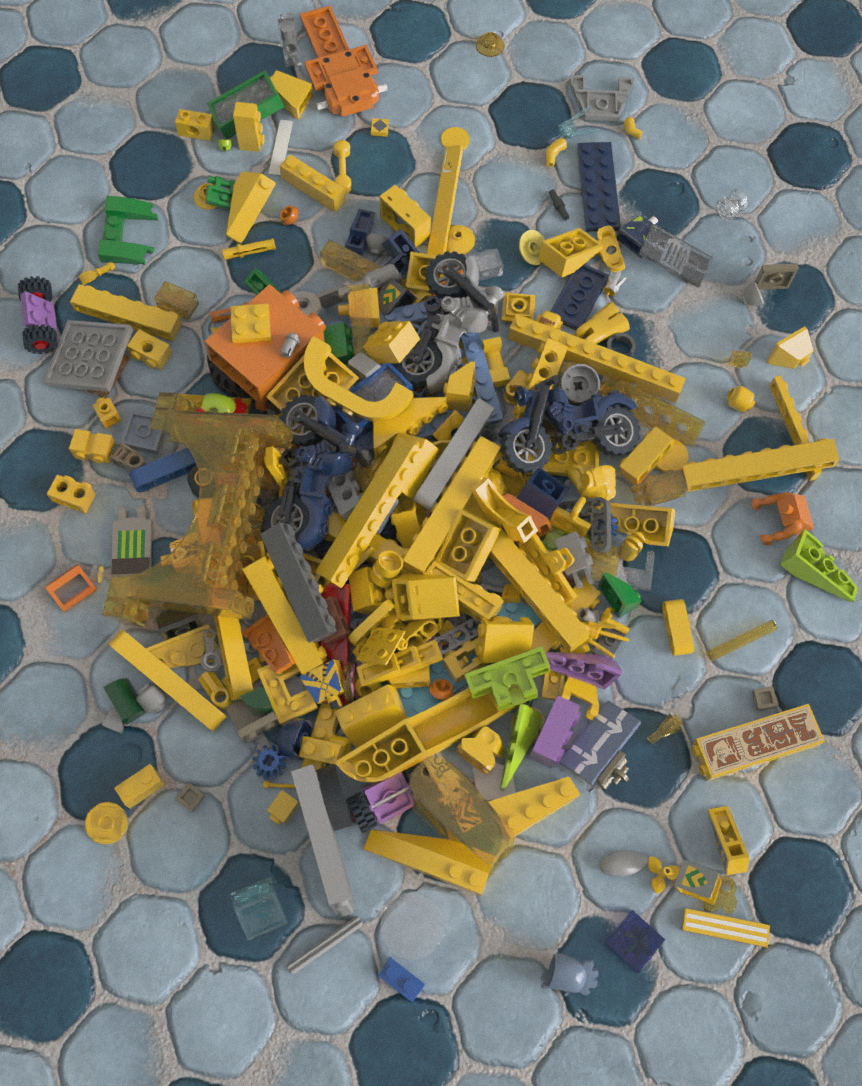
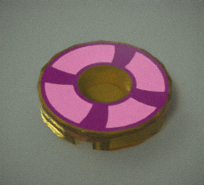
M347 662L343 670L344 675H346V680L343 682L345 698L349 702L359 699L355 689V682L358 677L357 662Z

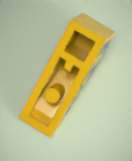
M729 807L708 809L719 857L726 875L747 872L750 857Z

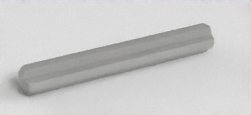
M355 916L289 962L287 968L290 973L295 974L361 928L363 923L360 918Z

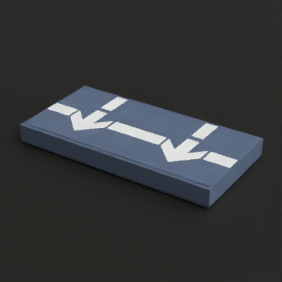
M607 701L598 712V715L593 718L561 758L560 764L593 786L641 725V721L612 702Z

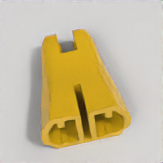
M609 302L592 318L582 324L576 330L574 336L581 339L588 336L584 340L598 344L616 333L628 331L630 325L627 318L622 313H619L616 305L613 302Z

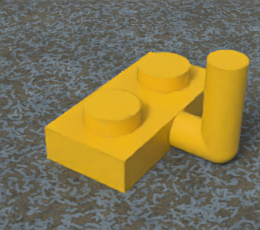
M580 497L571 513L557 507L551 517V525L568 534L576 531L580 537L583 536L585 538L591 524L579 518L578 515L586 503V498Z

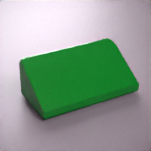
M256 268L244 281L256 295L269 284L279 293H282L261 270Z

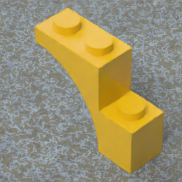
M484 477L471 488L486 519L502 523L509 539L525 543L538 531L531 516L519 511L508 503L496 490L489 478Z

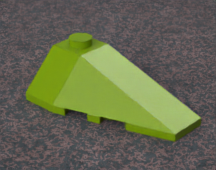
M806 529L802 530L784 552L780 565L795 577L848 602H854L858 591L856 584L844 570L838 569L833 562L835 560L833 556H828L821 548L824 545Z
M519 704L514 714L500 791L506 789L536 734L542 730L543 720L540 719L541 713L524 704Z

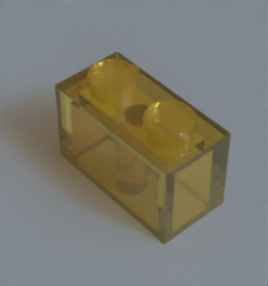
M164 281L154 297L157 307L164 311L175 312L179 315L180 319L189 320L199 305L195 293Z

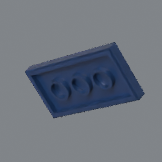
M586 264L582 265L570 275L550 312L560 315L561 321H563L562 325L576 331L586 322L608 281L609 275Z

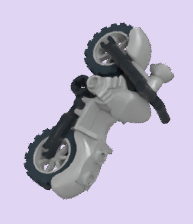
M448 251L442 255H437L435 259L430 261V265L427 266V273H425L427 285L433 295L435 294V296L428 297L424 302L428 321L420 335V340L400 363H394L395 368L412 384L413 388H425L427 385L430 394L443 390L445 382L448 383L449 376L455 372L456 366L460 365L461 352L458 342L462 334L467 332H483L487 328L488 320L492 324V331L495 333L499 332V318L495 304L504 297L505 293L497 286H489L485 289V295L478 288L479 271L472 256L466 258L464 254H458L455 251H452V253ZM461 269L464 274H459L458 271ZM439 274L444 275V277L437 279ZM446 281L445 286L440 283ZM407 360L413 362L411 364L406 365ZM415 367L413 373L408 371V369Z

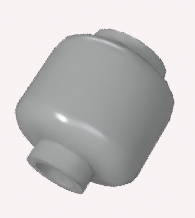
M148 683L137 692L138 697L136 701L146 713L153 711L158 713L166 706L164 702L167 699V695L156 684L151 685Z

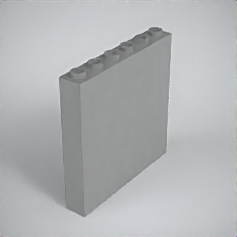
M312 764L291 771L329 906L336 915L340 914L341 917L353 914V910L357 909L320 783Z

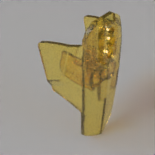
M437 756L427 757L410 776L409 785L415 794L412 801L414 812L440 836L465 845L486 864L496 863L508 857L513 848L515 835L498 813L480 794L475 785L453 763L446 762ZM424 768L430 770L429 776L423 775L422 770ZM438 783L444 784V791L438 790Z

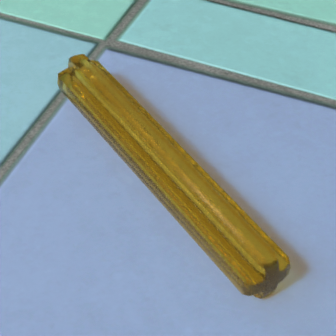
M770 620L709 650L707 656L710 661H714L775 631L778 628L774 620Z

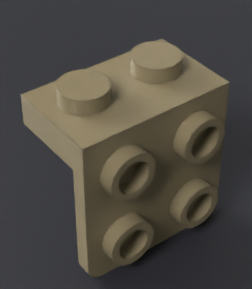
M242 699L228 705L226 708L243 743L256 739L259 734L269 732L276 728V725L280 724L274 711L264 717L255 716L248 711Z

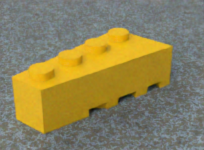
M565 777L488 801L486 806L507 840L510 841L577 799L580 793L570 777Z

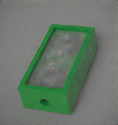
M266 70L207 103L218 128L226 139L237 134L233 118L236 102L257 104V110L261 114L260 120L285 107Z

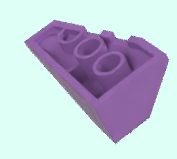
M545 652L550 664V670L602 689H606L622 674L617 661L605 655Z

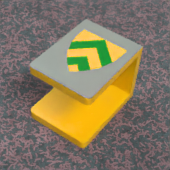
M683 860L674 886L679 893L714 905L722 879L717 871Z

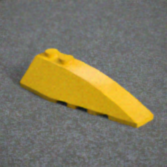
M372 829L363 850L478 896L482 895L495 857L492 854L457 840Z

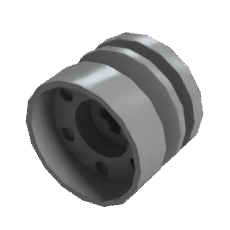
M576 364L568 368L560 377L557 388L565 391L570 405L580 406L581 402L590 399L591 395L598 393L600 379L592 367L585 364ZM576 384L579 385L577 391L574 390Z

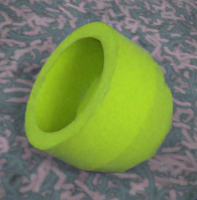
M218 139L220 150L224 151V147H226V151L231 149V139Z

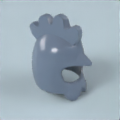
M554 954L548 973L541 976V981L543 982L541 988L563 990L564 996L570 993L588 995L590 993L589 988H596L597 980L595 978L599 973L597 968H593L594 962L591 959L581 962L570 955Z

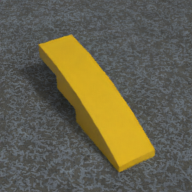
M432 640L419 647L413 645L403 651L393 653L387 665L367 662L356 668L361 685L367 686L422 669L443 660L437 641Z

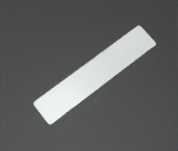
M280 120L269 174L281 175L279 165L286 157L293 121Z

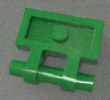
M209 175L207 182L212 183L213 186H207L205 203L230 210L233 185L236 181H227L221 179L220 176L213 177Z

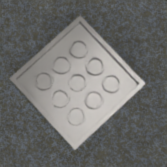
M68 320L45 376L44 383L47 386L110 392L133 328L130 325Z

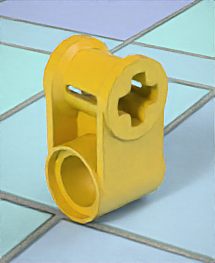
M521 369L506 385L504 401L509 405L518 403L514 397L517 386L526 388L525 379L528 374Z

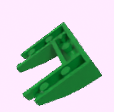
M107 196L104 232L98 250L101 263H146L143 256L146 252L153 254L154 248L122 242L125 219L158 220L157 213L153 214L150 209L153 208L152 203L126 197Z

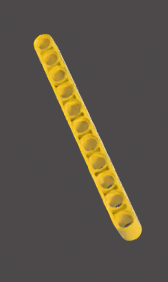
M213 498L197 499L192 501V510L199 544L201 543L203 548L201 549L202 559L206 563L204 570L228 691L231 700H239L241 695L252 691L253 686L216 507Z

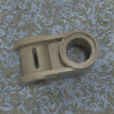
M121 442L118 444V449L115 453L109 456V459L114 464L130 472L146 465L140 453Z

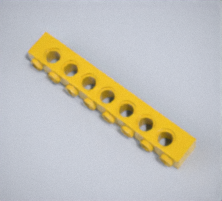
M550 338L544 343H540L537 349L539 355L537 358H534L531 364V368H533L532 373H529L525 379L527 390H530L532 386L541 383L545 379L558 374L568 348L567 346ZM516 404L512 413L515 415L513 420L523 417L526 405L521 407L519 404ZM500 453L495 461L494 469L515 478L519 473L507 466V462L503 461V455ZM520 454V458L524 460V454Z

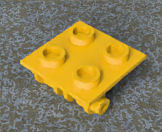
M375 627L356 660L387 665L396 648L399 651L407 648L408 643L403 638L405 631Z

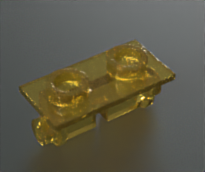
M353 466L356 473L355 479L364 494L375 474L369 466L366 468Z

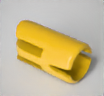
M633 532L625 538L619 548V555L623 560L632 561L639 554L645 542L642 533Z

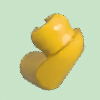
M632 117L625 118L623 123L625 132L640 139L643 131L635 128V121Z

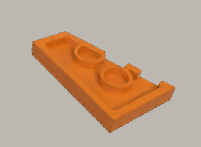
M268 614L241 632L244 637L248 638L251 645L261 653L262 658L275 673L280 674L295 664Z

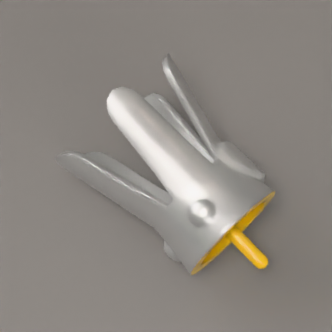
M610 270L607 284L603 288L607 296H615L619 287L627 279L625 277L617 283L621 274L620 271H617L615 276L612 277V271Z

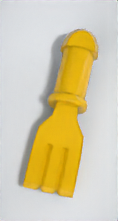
M108 262V264L96 268L95 271L88 270L80 274L79 279L82 285H86L98 276L114 270L115 264Z

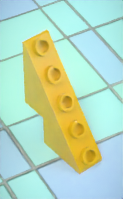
M447 397L412 398L406 409L396 417L386 421H373L375 457L382 456L388 452L398 432L412 435L417 432L419 427L430 423L439 413H444L449 407L447 405Z

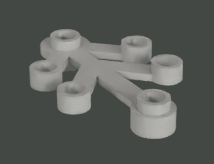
M248 611L245 613L243 623L240 625L241 632L254 624L248 623V618L253 619L254 623L259 621V615L256 612ZM206 629L203 633V639L206 641V654L201 658V666L207 672H214L220 666H224L220 647L214 651L213 640L216 633L213 629ZM206 633H211L213 637L207 638ZM251 642L244 643L247 653L255 654L257 652V649H249ZM213 660L214 665H209L207 661Z

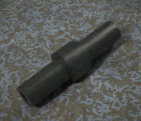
M554 189L550 190L548 194L553 201L556 211H559L563 220L569 219L570 216L564 208L563 200L559 199Z

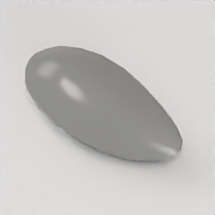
M614 852L602 860L600 869L603 873L610 876H628L644 868L648 863V858L636 852Z

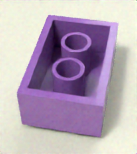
M557 695L529 759L550 769L553 764L558 765L565 751L562 749V746L566 747L573 733L570 727L574 729L581 715L578 712L580 705Z

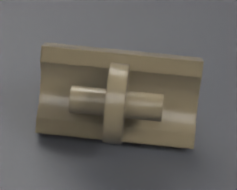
M619 751L597 779L600 786L605 790L612 782L617 785L620 780L624 783L629 780L626 775L629 768L625 766L627 763L625 753Z

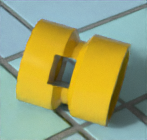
M391 550L381 552L370 571V578L373 583L380 587L391 586L392 579L397 577L403 567L401 556Z

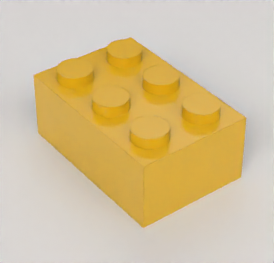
M398 432L390 450L398 437H401L425 452L399 497L414 501L439 449L427 439Z
M460 509L435 561L461 578L475 582L501 529L470 512Z

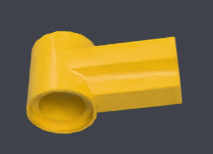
M207 671L201 675L198 681L218 709L226 710L227 706L233 703V700H231L229 692L214 672ZM226 695V699L223 702H218L220 696Z

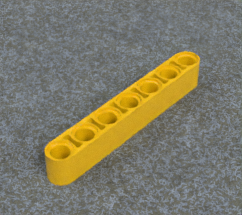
M123 629L108 643L212 732L226 719L227 716Z

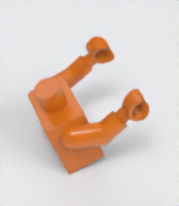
M790 492L764 497L765 499L762 500L761 498H755L751 501L752 508L755 511L763 505L769 506L777 503L782 523L786 527L783 531L775 532L772 535H760L761 541L767 546L771 545L774 540L781 541L791 538L794 534L799 535L804 529L807 531L814 529L804 495H793Z

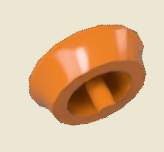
M286 206L280 214L282 223L284 225L294 224L299 218V210L295 206Z
M437 679L429 687L431 695L438 700H447L454 695L452 684L445 679Z

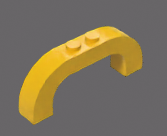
M314 336L311 338L304 355L305 373L315 391L324 397L331 406H340L343 408L342 411L349 416L354 414L367 421L379 422L396 417L411 402L414 396L413 391L398 383H395L386 398L381 401L370 402L330 381L325 377L323 367L331 352V347Z

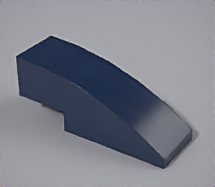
M358 209L350 227V235L345 244V257L362 259L367 246V235L372 230L375 212Z

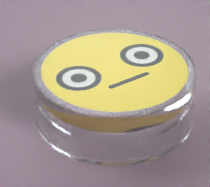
M94 564L91 569L90 579L92 583L100 584L104 575V566L102 564Z

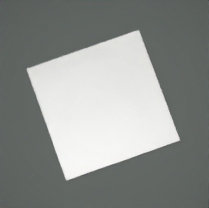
M495 763L494 769L489 775L483 774L473 766L478 801L494 800L515 793L513 776L504 791L499 790L504 765Z

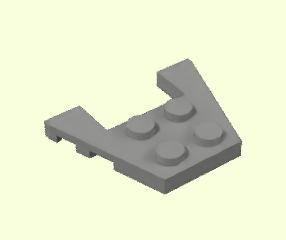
M570 75L569 83L585 120H619L634 78L619 77L618 91L586 90L585 76Z

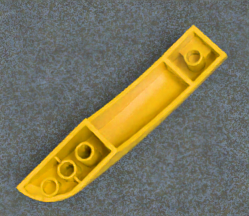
M469 688L413 717L404 719L338 759L335 763L346 775L362 782L382 781L461 741L462 738L470 736L481 727L487 726L512 711L519 704L499 711L493 693L473 699Z

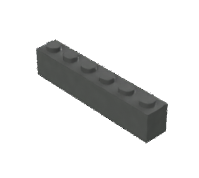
M278 523L261 533L260 535L308 643L319 642L337 632L335 620L327 610V602L318 590L319 585L317 581L313 579L310 572L311 567L305 561L302 554L303 549L297 543L294 536V529L289 524Z

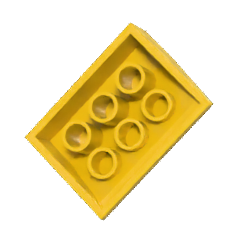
M332 353L328 355L323 367L325 377L344 389L349 390L359 377ZM304 355L266 396L280 411L287 406L286 403L288 401L291 402L296 396L312 395L315 398L321 396L315 391L306 376ZM315 411L313 412L310 418L316 417Z

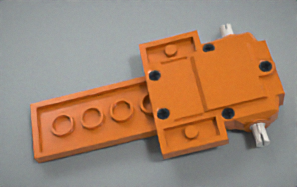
M331 5L300 13V19L317 57L316 59L305 61V68L314 90H325V101L316 103L317 109L327 108L333 114H339L344 117L373 108V105L379 101V93L388 91L386 83L377 86L371 77L378 74V69L367 44L349 49Z

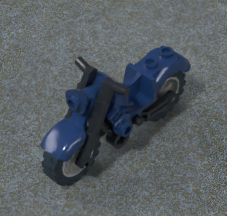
M554 375L532 386L530 390L523 386H517L514 397L519 406L523 407L526 405L524 415L510 421L498 434L501 438L500 453L503 455V461H506L507 466L513 468L515 472L527 474L542 469L549 462L548 458L552 453L561 455L574 450L578 443L592 441L594 445L596 444L597 450L602 451L607 456L616 457L629 453L638 444L637 441L640 439L639 431H641V428L638 426L637 422L639 421L637 417L635 418L633 416L634 413L629 411L636 409L638 406L624 393L612 391L608 392L607 396H602L601 393L591 395V398L581 402L580 406H573L569 404L563 389H550L551 385L559 382V377ZM618 437L623 441L621 444H618ZM528 453L534 457L532 461H528ZM520 454H524V460L520 458Z
M301 395V397H294L291 402L288 401L286 403L287 406L282 408V414L279 416V430L282 431V436L300 448L297 451L292 448L286 449L281 455L282 463L289 469V476L284 487L283 496L278 497L276 501L273 500L270 503L271 506L267 507L265 511L266 516L263 517L265 522L263 528L266 531L281 520V523L289 524L294 529L297 543L304 550L310 551L317 547L323 539H326V535L329 532V516L332 512L331 505H333V501L327 498L325 492L328 479L349 473L353 468L351 457L355 458L363 468L368 466V462L363 454L353 447L356 436L363 430L362 427L358 426L357 423L347 422V424L341 425L343 434L335 430L336 416L330 403L322 396L315 398L312 395ZM315 411L316 417L310 418L313 412ZM301 428V434H298L295 431Z

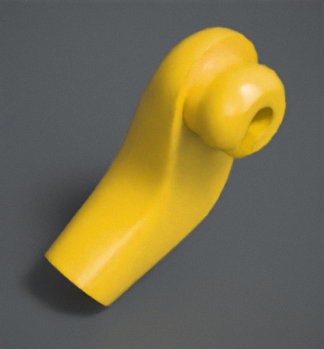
M557 139L546 149V166L552 167L555 165L557 154L562 149L564 151L567 147L565 139Z

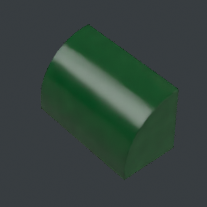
M128 678L118 679L103 687L126 725L146 714L136 701L138 694Z
M263 686L240 696L248 711L255 716L264 717L274 711Z

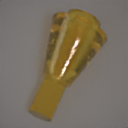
M669 713L657 731L647 739L651 744H654L661 737L682 730L681 725L683 723L676 714L672 716Z

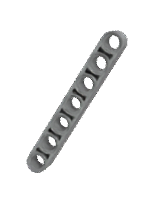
M478 398L414 498L415 502L431 511L433 505L441 496L443 489L450 482L453 473L459 468L462 459L469 452L472 443L476 441L492 416L495 407Z

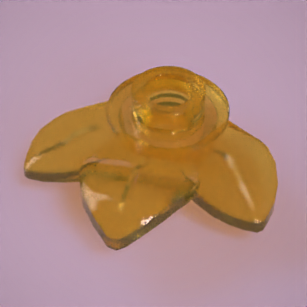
M722 876L720 877L722 883L714 905L703 902V907L707 912H714L722 908L726 914L730 915L737 905L734 895L737 886L731 877ZM722 884H727L729 886V890L724 891L722 889Z

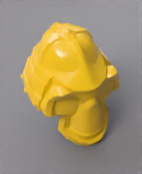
M574 464L565 468L566 476L571 479L581 497L586 499L602 497L608 501L615 497L616 475L615 468L611 465L598 466L585 472L581 465Z

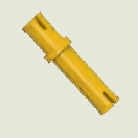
M271 238L245 245L237 244L235 247L222 249L224 260L236 257L244 258L245 255L276 250L274 239Z

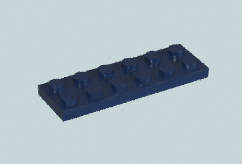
M611 142L578 143L577 152L586 232H596L608 225L612 226L614 231H619L621 223Z

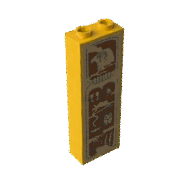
M806 704L697 738L692 742V752L695 757H698L700 762L699 770L701 775L707 781L817 747L825 741L810 705Z

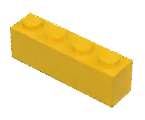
M291 154L279 165L283 180L333 212H336L345 202V189Z

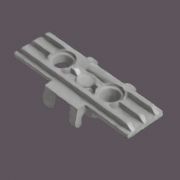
M388 264L366 273L363 280L348 286L341 283L317 293L316 296L319 298L322 308L326 309L343 301L349 302L348 295L350 293L379 288L386 285L391 278L399 280L402 276L394 265Z

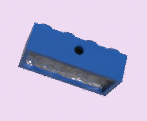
M385 363L349 391L366 401L377 402L389 395L395 383L413 391V387L391 363ZM338 405L333 407L336 420L341 425L347 424V422H354L362 427L363 430L356 436V441L373 428V421L361 419L354 414L349 416Z

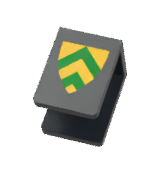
M391 278L378 294L379 309L386 315H389L394 308L413 304L417 297L395 279Z

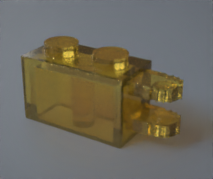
M679 469L676 471L668 470L659 476L651 475L645 479L644 483L635 485L630 490L632 493L644 491L643 495L637 496L634 499L636 504L648 501L649 506H654L684 497L688 487Z

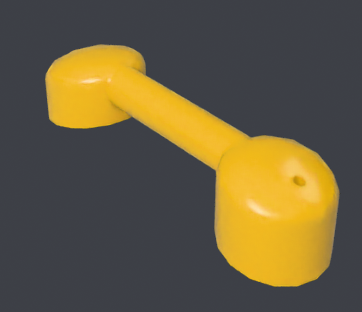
M338 140L333 145L334 155L339 158V175L335 178L334 182L345 189V195H347L352 187L351 179L346 175V157L350 155V144L346 140Z

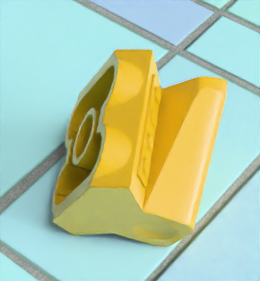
M486 726L471 734L470 738H462L456 751L460 757L485 775H489L493 771L495 758H502L506 753L500 736Z

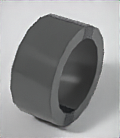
M616 333L608 339L606 348L612 350V343L616 341L625 342L629 346L630 352L624 355L633 357L636 345L630 335Z

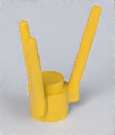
M593 621L584 622L590 630L589 638L585 642L590 643L611 658H615V655L593 641V638L597 639L600 634L626 642L629 641V638L600 630V628L618 629L619 626Z

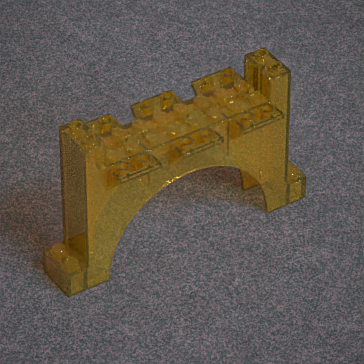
M159 392L150 428L170 433V442L186 445L191 451L198 467L200 479L198 506L187 533L165 559L138 574L122 577L112 576L102 613L103 616L125 625L145 627L149 608L251 619L255 600L246 596L249 580L243 568L250 565V563L243 560L247 544L257 546L261 536L260 530L263 517L265 516V508L256 503L257 496L260 493V489L270 491L273 482V476L264 463L266 447L289 448L293 439V429L276 415L196 412L198 407L181 394Z

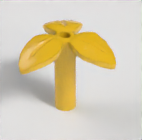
M608 607L602 613L599 623L617 625L619 628L615 630L627 635L630 628L611 619V613L615 609Z
M649 856L648 869L650 872L658 875L651 879L653 891L658 894L665 889V877L671 881L676 880L680 867L668 865L662 869V862L656 857Z

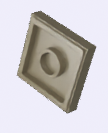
M798 263L762 265L754 282H756L759 290L788 289L799 269Z

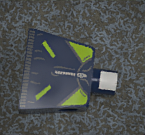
M637 216L619 228L617 240L642 258L643 256L639 255V252L644 242L652 245V242L646 240V236L650 227L658 231L656 227L659 224L658 219L651 216L647 220L643 216Z

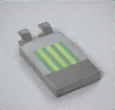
M126 506L118 507L119 521H113L112 578L151 576L153 521L147 519L148 512L145 506H137L138 517H128Z

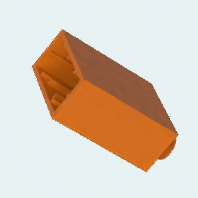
M270 284L246 305L269 304L271 341L233 343L231 318L204 341L209 360L261 406L268 400L266 396L305 354L311 338L314 336L324 342L323 332L326 330V326L319 316L312 312L306 315L298 309L299 303L289 291L284 290L282 293H279ZM289 333H294L299 336V345L295 346L290 358H285L279 354V351L286 340L285 336Z

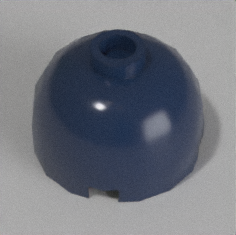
M294 718L286 721L278 729L276 740L280 751L285 756L295 760H302L299 757L303 736L311 737L310 729H313L312 722L302 718Z

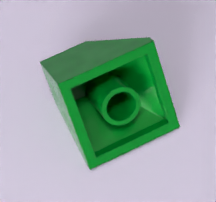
M607 572L603 574L598 588L610 606L615 609L614 612L618 618L640 605L641 596L636 589H633L628 583Z

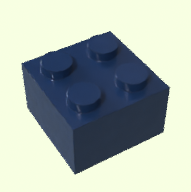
M539 469L533 472L516 498L549 519L559 506L569 487L543 469Z

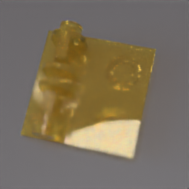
M585 539L587 547H585L586 554L589 553L593 560L591 565L593 579L601 580L606 572L616 577L621 548L611 545L607 553H599L593 550L591 540ZM582 575L581 580L583 578L586 579V575Z

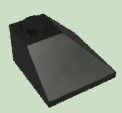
M167 610L156 617L159 632L165 641L203 626L198 615L194 613Z

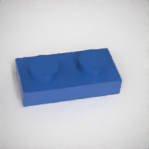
M391 957L378 974L381 979L412 1003L425 985Z

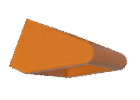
M78 563L45 585V588L63 612H66L97 590ZM78 574H81L89 586L63 604L54 591Z

